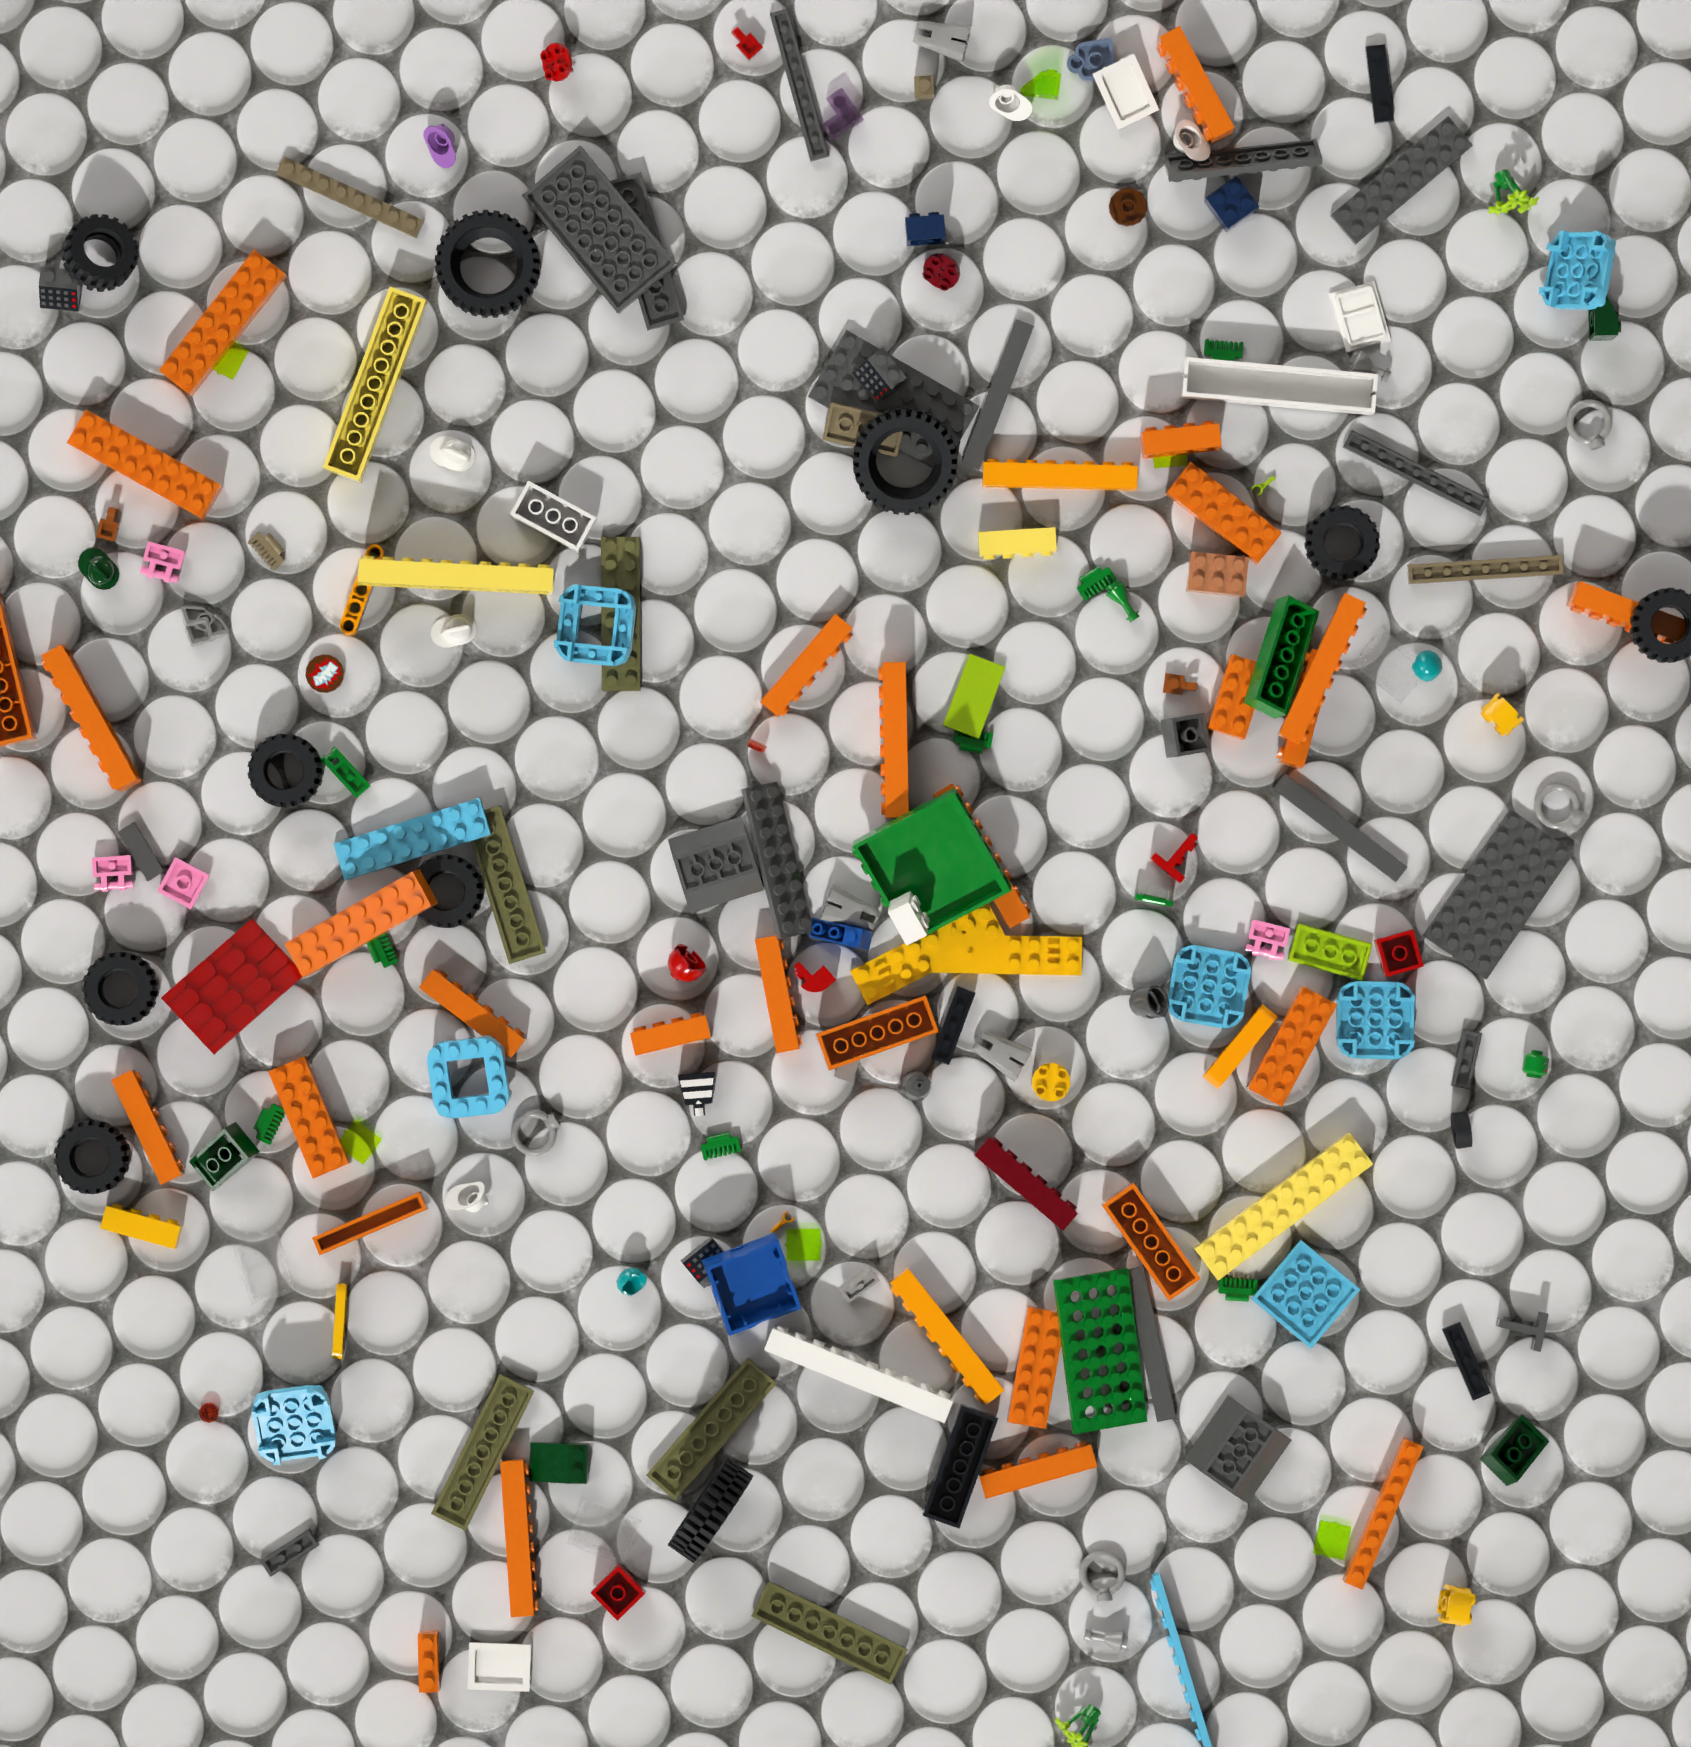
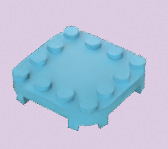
M1595 230L1593 232L1559 231V235L1555 237L1552 243L1548 242L1546 248L1551 251L1545 286L1539 287V294L1542 295L1545 305L1560 310H1591L1604 306L1609 288L1616 240L1607 234Z
M1197 945L1181 948L1176 954L1168 992L1169 1013L1180 1021L1217 1028H1231L1237 1025L1245 1013L1244 1009L1251 974L1248 960L1242 954Z
M1355 981L1343 985L1338 992L1336 1002V1042L1339 1051L1347 1057L1355 1059H1401L1408 1055L1415 1042L1414 1011L1416 1001L1411 989L1399 982Z
M305 1385L268 1390L256 1394L252 1405V1417L258 1442V1452L261 1457L263 1456L266 1460L273 1462V1465H281V1461L319 1456V1460L324 1459L335 1447L336 1431L330 1399L322 1386Z

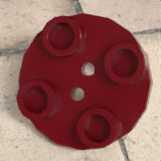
M936 253L930 255L925 261L922 275L933 286L942 291H947L959 281L960 268L951 256L944 253Z

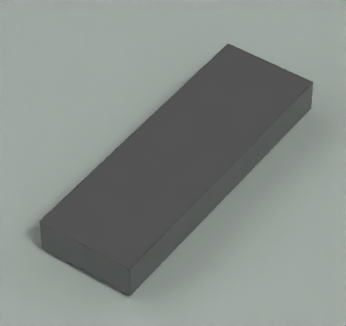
M135 822L118 831V834L147 881L165 872Z
M1462 1029L1450 1086L1470 1090L1482 1033Z
M309 1528L261 1559L260 1562L271 1577L320 1544Z

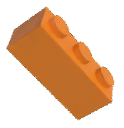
M419 1631L418 1633L419 1693L439 1692L440 1690L439 1631Z

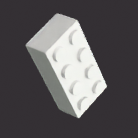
M530 481L525 485L510 513L511 517L577 553L581 551L597 521L595 516Z

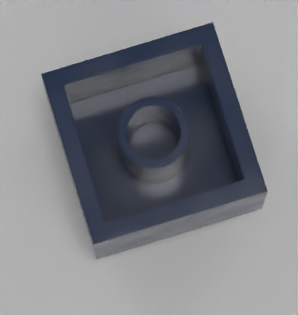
M1238 176L1232 178L1204 200V203L1225 232L1231 230L1259 208V205Z
M930 212L928 216H920V213L909 214V217H905L906 246L945 244L944 214L940 215L939 212Z

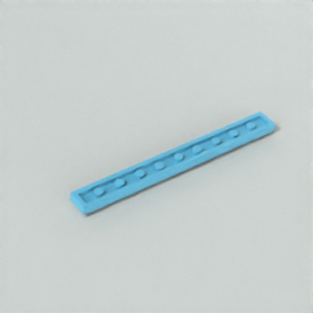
M1159 1572L1151 1574L1153 1579L1149 1580L1152 1591H1156L1158 1598L1155 1599L1158 1610L1162 1609L1164 1617H1161L1163 1628H1168L1169 1636H1166L1169 1647H1173L1175 1654L1172 1655L1175 1666L1179 1665L1181 1673H1178L1181 1685L1185 1684L1186 1692H1183L1186 1703H1190L1192 1707L1189 1714L1192 1722L1196 1721L1198 1729H1195L1197 1740H1202L1203 1747H1212Z

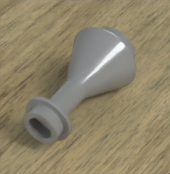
M1355 350L1348 364L1352 365L1351 370L1371 371L1381 377V382H1386L1391 374L1389 368L1383 370L1374 365L1364 350L1360 352Z
M1092 1628L1085 1630L1084 1640L1087 1643L1090 1640L1104 1642L1117 1653H1120L1121 1650H1126L1128 1635H1125L1123 1630L1100 1634L1092 1632Z

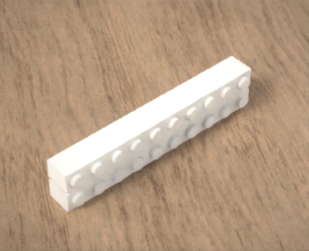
M1185 357L1183 377L1186 378L1182 381L1181 398L1363 415H1373L1375 413L1376 395L1371 396V394L1377 392L1378 374Z
M779 1324L777 1327L773 1326L764 1348L765 1351L945 1423L953 1404V1399L950 1398L951 1395L942 1390H939V1393L935 1392L932 1386L925 1383L918 1385L914 1383L915 1379L905 1375L903 1378L896 1376L897 1372L888 1368L885 1371L878 1368V1364L868 1361L867 1364L861 1362L860 1357L851 1353L849 1356L842 1354L843 1350L834 1346L831 1349L824 1347V1342L814 1339L813 1342L807 1340V1336L802 1333L796 1332L792 1334L788 1332L789 1328Z

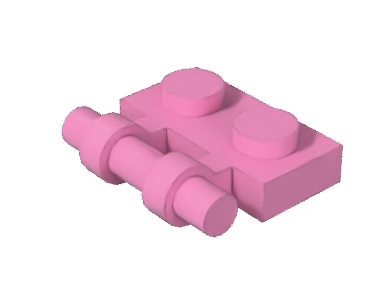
M148 541L143 560L150 562L149 568L141 566L140 573L152 579L154 577L163 579L167 583H170V581L178 583L179 576L172 573L173 569H182L186 551ZM156 565L166 566V572L156 570Z
M132 855L92 858L93 877H101V883H94L95 891L109 892L112 889L125 891L126 888H134L133 880H125V875H133ZM108 876H118V881L108 882Z
M1252 919L1248 938L1255 940L1254 945L1246 944L1245 951L1252 953L1254 956L1262 955L1269 957L1268 959L1283 960L1284 953L1278 952L1277 949L1278 946L1286 947L1290 928ZM1261 942L1272 944L1271 950L1260 947Z

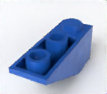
M813 918L812 932L809 933L808 937L869 951L873 932Z

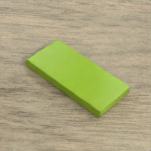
M969 654L943 726L979 739L1005 667Z
M1298 923L1288 961L1363 981L1373 944Z

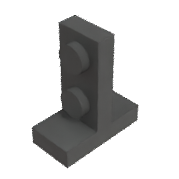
M1538 1311L1535 1326H1533L1534 1322L1522 1320V1323L1514 1322L1515 1318L1503 1316V1319L1497 1318L1496 1326L1533 1334L1530 1349L1541 1352L1549 1314Z

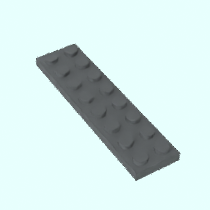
M1446 117L1332 213V219L1356 245L1469 150L1473 144L1450 117Z
M1317 139L1214 150L1211 151L1210 156L1205 161H1195L1186 154L1164 156V164L1169 182H1181L1189 179L1200 180L1207 177L1218 178L1224 175L1237 176L1242 173L1255 174L1268 170L1296 169L1297 167L1304 166L1315 167L1322 164V155Z
M641 172L610 181L662 244ZM669 271L638 297L647 331L684 321L671 272Z
M778 782L741 789L777 940L812 932L811 919Z

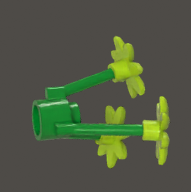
M1504 169L1495 174L1496 181L1493 185L1496 191L1497 202L1495 203L1496 207H1488L1489 214L1496 213V215H1499L1501 212L1508 213V210L1515 209L1517 205L1521 206L1517 211L1524 213L1526 210H1530L1531 206L1537 204L1539 197H1532L1529 200L1530 197L1525 196L1527 190H1520L1514 178L1511 177L1509 170ZM1500 188L1502 190L1510 189L1512 195H1507L1509 201L1505 204L1501 201Z
M1089 1704L1087 1708L1082 1707L1068 1721L1062 1723L1058 1717L1054 1721L1068 1738L1067 1742L1071 1743L1072 1747H1088V1741L1095 1725L1099 1721L1098 1718L1101 1712L1098 1708ZM1082 1715L1081 1719L1085 1724L1080 1732H1070L1068 1730L1071 1727L1070 1724ZM1089 1725H1091L1090 1728H1089V1730H1088V1732H1087V1735H1086V1737H1085V1739H1084V1741H1083V1740H1082V1739H1083V1736H1082V1735L1084 1734V1732H1085V1730L1087 1729V1727H1088Z

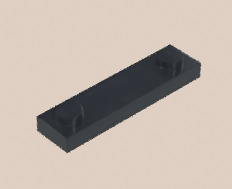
M1385 44L1366 46L1365 52L1374 124L1393 122L1394 116Z
M957 986L931 1059L947 1065L950 1064L975 992Z
M1459 1321L1442 1328L1471 1399L1474 1401L1490 1394L1489 1387L1461 1322Z

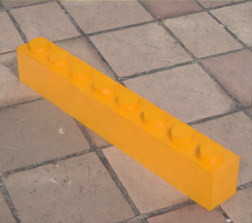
M987 459V462H983L982 487L1136 491L1138 466H1133V462H1122V465H1114V462H1103V465H1095L1094 461H1084L1083 464H1076V461H1064V464H1056L1055 460H1045V463H1037V460H1026V463H1018L1016 459H1007L1006 462H999V459Z
M909 1268L890 1281L892 1285L890 1290L896 1297L901 1296L904 1300L902 1305L908 1312L912 1310L916 1315L913 1319L920 1328L924 1326L927 1329L926 1335L932 1343L934 1341L940 1346L938 1351L942 1356L950 1358L952 1361L950 1366L956 1373L961 1372L964 1376L961 1380L968 1388L972 1386L976 1391L973 1395L980 1404L984 1402L987 1405L1004 1392L1000 1383Z

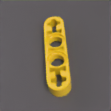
M337 1283L333 1359H343L348 1294V1284Z

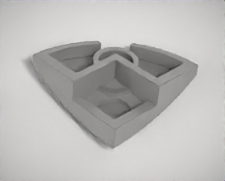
M183 606L180 608L191 647L211 642L229 634V630L223 620L216 614L212 616L206 613L205 608L198 606Z

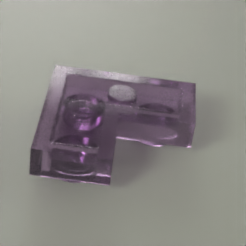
M840 88L826 98L836 115L823 123L821 127L833 142L864 121V119L843 88Z

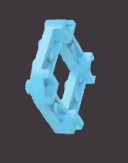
M579 584L572 585L560 595L558 601L561 602L557 640H554V648L557 649L559 655L566 661L604 666H619L626 663L631 654L636 617L634 596L625 590ZM581 605L615 608L611 646L577 643Z
M484 1035L477 1038L443 1040L429 1051L427 1065L433 1103L440 1116L461 1118L498 1113L506 1107L511 1098L512 1091L509 1089L504 1057L506 1051L504 1046L489 1035ZM484 1057L489 1094L455 1098L452 1091L448 1061Z

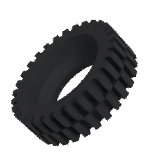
M483 210V213L474 211L472 212L473 215L470 216L465 214L462 216V220H455L453 222L454 225L446 229L447 233L445 236H441V243L437 245L435 271L438 282L448 299L465 313L469 312L476 317L481 315L482 318H488V316L497 318L500 314H503V316L508 315L509 311L513 310L514 312L518 310L520 304L523 306L526 303V299L533 295L532 291L538 285L537 280L540 278L541 262L537 245L527 228L523 224L521 225L516 218L512 219L509 214L504 213L503 215L495 210L493 213L489 212V210ZM482 238L502 240L512 248L516 255L517 272L515 278L507 288L498 293H479L471 289L462 278L460 271L462 255L466 248L476 240Z
M899 407L893 411L889 409L882 415L878 414L873 421L870 420L867 423L865 429H862L860 436L856 440L853 452V471L856 482L859 484L861 492H864L866 498L869 501H873L876 507H882L883 511L888 512L890 510L893 511V514L897 515L899 513L910 515L911 512L918 514L923 509L927 511L933 504L936 506L941 498L944 499L956 477L958 466L957 452L951 434H949L946 426H943L938 418L935 419L932 417V414L924 413L921 409L912 410V407H906V409ZM901 431L914 432L922 436L929 443L934 454V464L929 476L919 485L910 488H900L888 483L879 473L876 464L877 451L881 443L888 436Z
M727 1458L687 1513L669 1541L668 1546L694 1563L725 1522L751 1482L753 1475Z

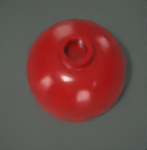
M678 944L672 950L667 963L671 971L670 975L675 980L691 982L702 976L706 971L704 969L706 965L694 950L691 954L686 950L688 946Z

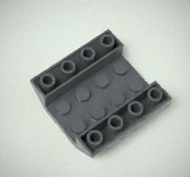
M742 817L668 839L690 913L764 890Z
M1228 1395L1184 1459L1233 1495L1249 1503L1292 1439Z

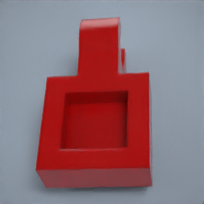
M738 27L731 31V34L739 41L736 47L748 61L763 49V46L751 33L745 36Z

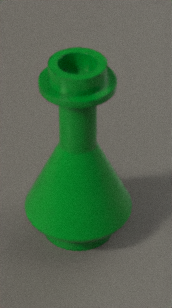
M1117 580L1106 587L1108 591L1106 596L1123 607L1128 615L1126 620H1129L1131 623L1140 617L1139 611L1135 612L1128 602L1125 582L1120 583Z

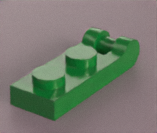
M335 746L327 756L324 755L321 758L323 763L356 799L371 786ZM337 757L340 761L334 766L332 761Z

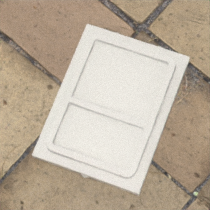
M1131 54L1092 73L1117 130L1159 110L1135 54Z
M1374 281L1330 293L1346 353L1391 341Z
M469 1642L467 1689L529 1692L532 1659L531 1644Z

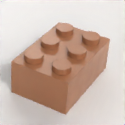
M1191 551L1189 555L1186 592L1244 597L1249 557Z

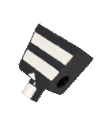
M715 1072L679 1074L678 1080L685 1105H693L694 1116H704L705 1104L713 1103Z

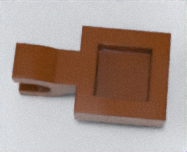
M108 507L106 520L100 518L96 534L97 538L116 542L120 523L115 522L119 509Z
M1165 673L1163 693L1182 695L1183 690L1196 692L1197 683L1184 682L1185 676Z

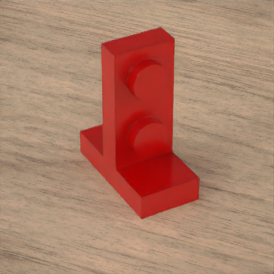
M1191 833L1168 861H1165L1156 852L1150 860L1175 881L1181 883L1185 876L1177 871L1174 866L1179 867L1186 859L1183 855L1188 850L1191 852L1197 846L1196 840L1198 837Z

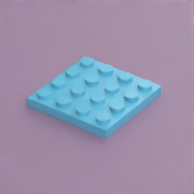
M1299 1240L1251 1299L1311 1349L1360 1289L1307 1244Z

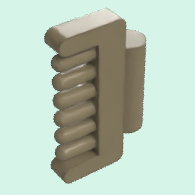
M258 532L248 541V544L252 545L253 549L257 547L255 552H258L261 559H265V563L269 562L267 565L272 571L285 561L281 556L285 550L270 533L264 537L262 533Z

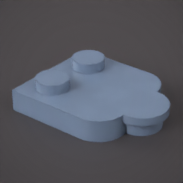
M1112 38L1078 44L1075 48V54L1071 55L1067 60L1068 70L1078 74L1079 78L1083 81H1095L1092 73L1115 63Z

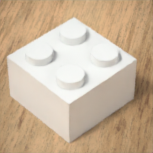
M911 891L891 900L888 914L906 946L927 936L930 922L927 913L922 912L919 907L921 903L916 895L913 896Z

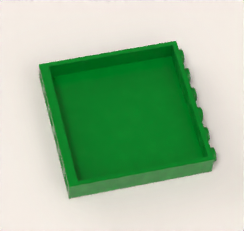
M956 788L937 796L853 841L852 852L856 858H860L862 862L861 867L866 875L869 874L871 877V885L874 890H878L881 894L880 900L884 907L888 906L889 908L891 900L911 891L913 896L916 895L921 903L919 907L922 912H926L930 919L927 935L1011 892L1012 885Z

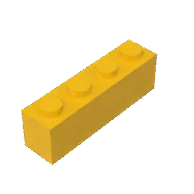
M117 1203L106 1206L100 1229L172 1249L178 1247L183 1226L179 1225V1221L170 1218L167 1221L161 1220V1216L149 1213V1216L143 1215L141 1210L131 1208L130 1211L125 1210L123 1205Z

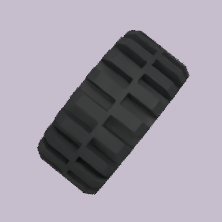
M92 214L90 218L85 216L73 225L62 245L63 252L61 253V258L65 261L63 264L65 270L70 271V278H75L78 281V285H86V289L91 291L94 288L97 289V292H104L106 288L108 291H111L116 286L120 287L124 284L138 263L137 259L139 258L138 242L133 240L135 237L134 233L127 230L128 226L125 223H119L118 218L113 217V219H110L109 215L102 214L101 217H98V214ZM92 239L106 242L115 252L116 264L104 267L93 263L85 253L84 243Z
M1347 505L1342 507L1334 506L1323 511L1312 521L1305 536L1306 542L1304 546L1307 551V559L1312 563L1311 566L1314 569L1316 568L1319 574L1329 577L1328 579L1332 580L1339 579L1340 581H1345L1362 575L1372 566L1380 549V535L1376 530L1375 522L1369 519L1370 516L1367 513H1362L1361 509H1354ZM1338 525L1351 527L1360 538L1358 553L1347 561L1333 559L1328 555L1324 546L1327 532Z
M1662 588L1642 598L1634 608L1633 616L1630 618V634H1633L1634 639L1632 641L1634 645L1637 644L1639 647V652L1646 654L1648 659L1657 660L1659 663H1674L1690 657L1691 593L1687 594L1682 589ZM1661 608H1674L1685 619V634L1676 643H1662L1652 632L1651 619Z
M281 733L265 738L266 740L260 742L256 750L252 751L250 755L252 757L248 761L247 766L249 767L247 774L251 782L250 785L256 792V795L271 805L283 808L297 807L304 802H308L317 793L319 785L321 786V778L324 773L322 768L323 762L316 748L307 740L293 734ZM280 753L296 755L303 765L304 772L301 781L289 789L276 787L268 777V765L272 758Z
M442 854L425 860L416 868V870H421L428 885L436 876L443 873L456 875L464 885V897L458 906L444 910L434 905L418 914L423 921L440 928H454L465 924L479 911L484 897V886L479 872L467 860L455 855Z
M127 952L105 954L103 957L95 960V963L87 969V975H84V987L82 986V992H84L85 996L83 998L84 1003H87L90 1013H93L98 1020H102L106 1024L119 1026L139 1022L150 1013V1010L156 1004V997L159 995V991H157L159 982L156 980L154 969H151L150 964L138 955ZM115 971L129 972L138 983L136 999L125 1007L111 1005L103 994L105 979Z
M99 1120L83 1121L67 1128L63 1132L62 1137H59L58 1145L54 1149V1153H56L55 1159H53L54 1165L56 1164L57 1175L61 1176V1181L69 1185L70 1189L79 1191L82 1194H98L114 1188L124 1179V1175L129 1169L128 1163L131 1161V1155H129L130 1147L125 1141L126 1137L124 1134H121L115 1126ZM87 1139L100 1140L107 1146L110 1153L108 1167L98 1175H87L81 1172L75 1163L76 1148Z

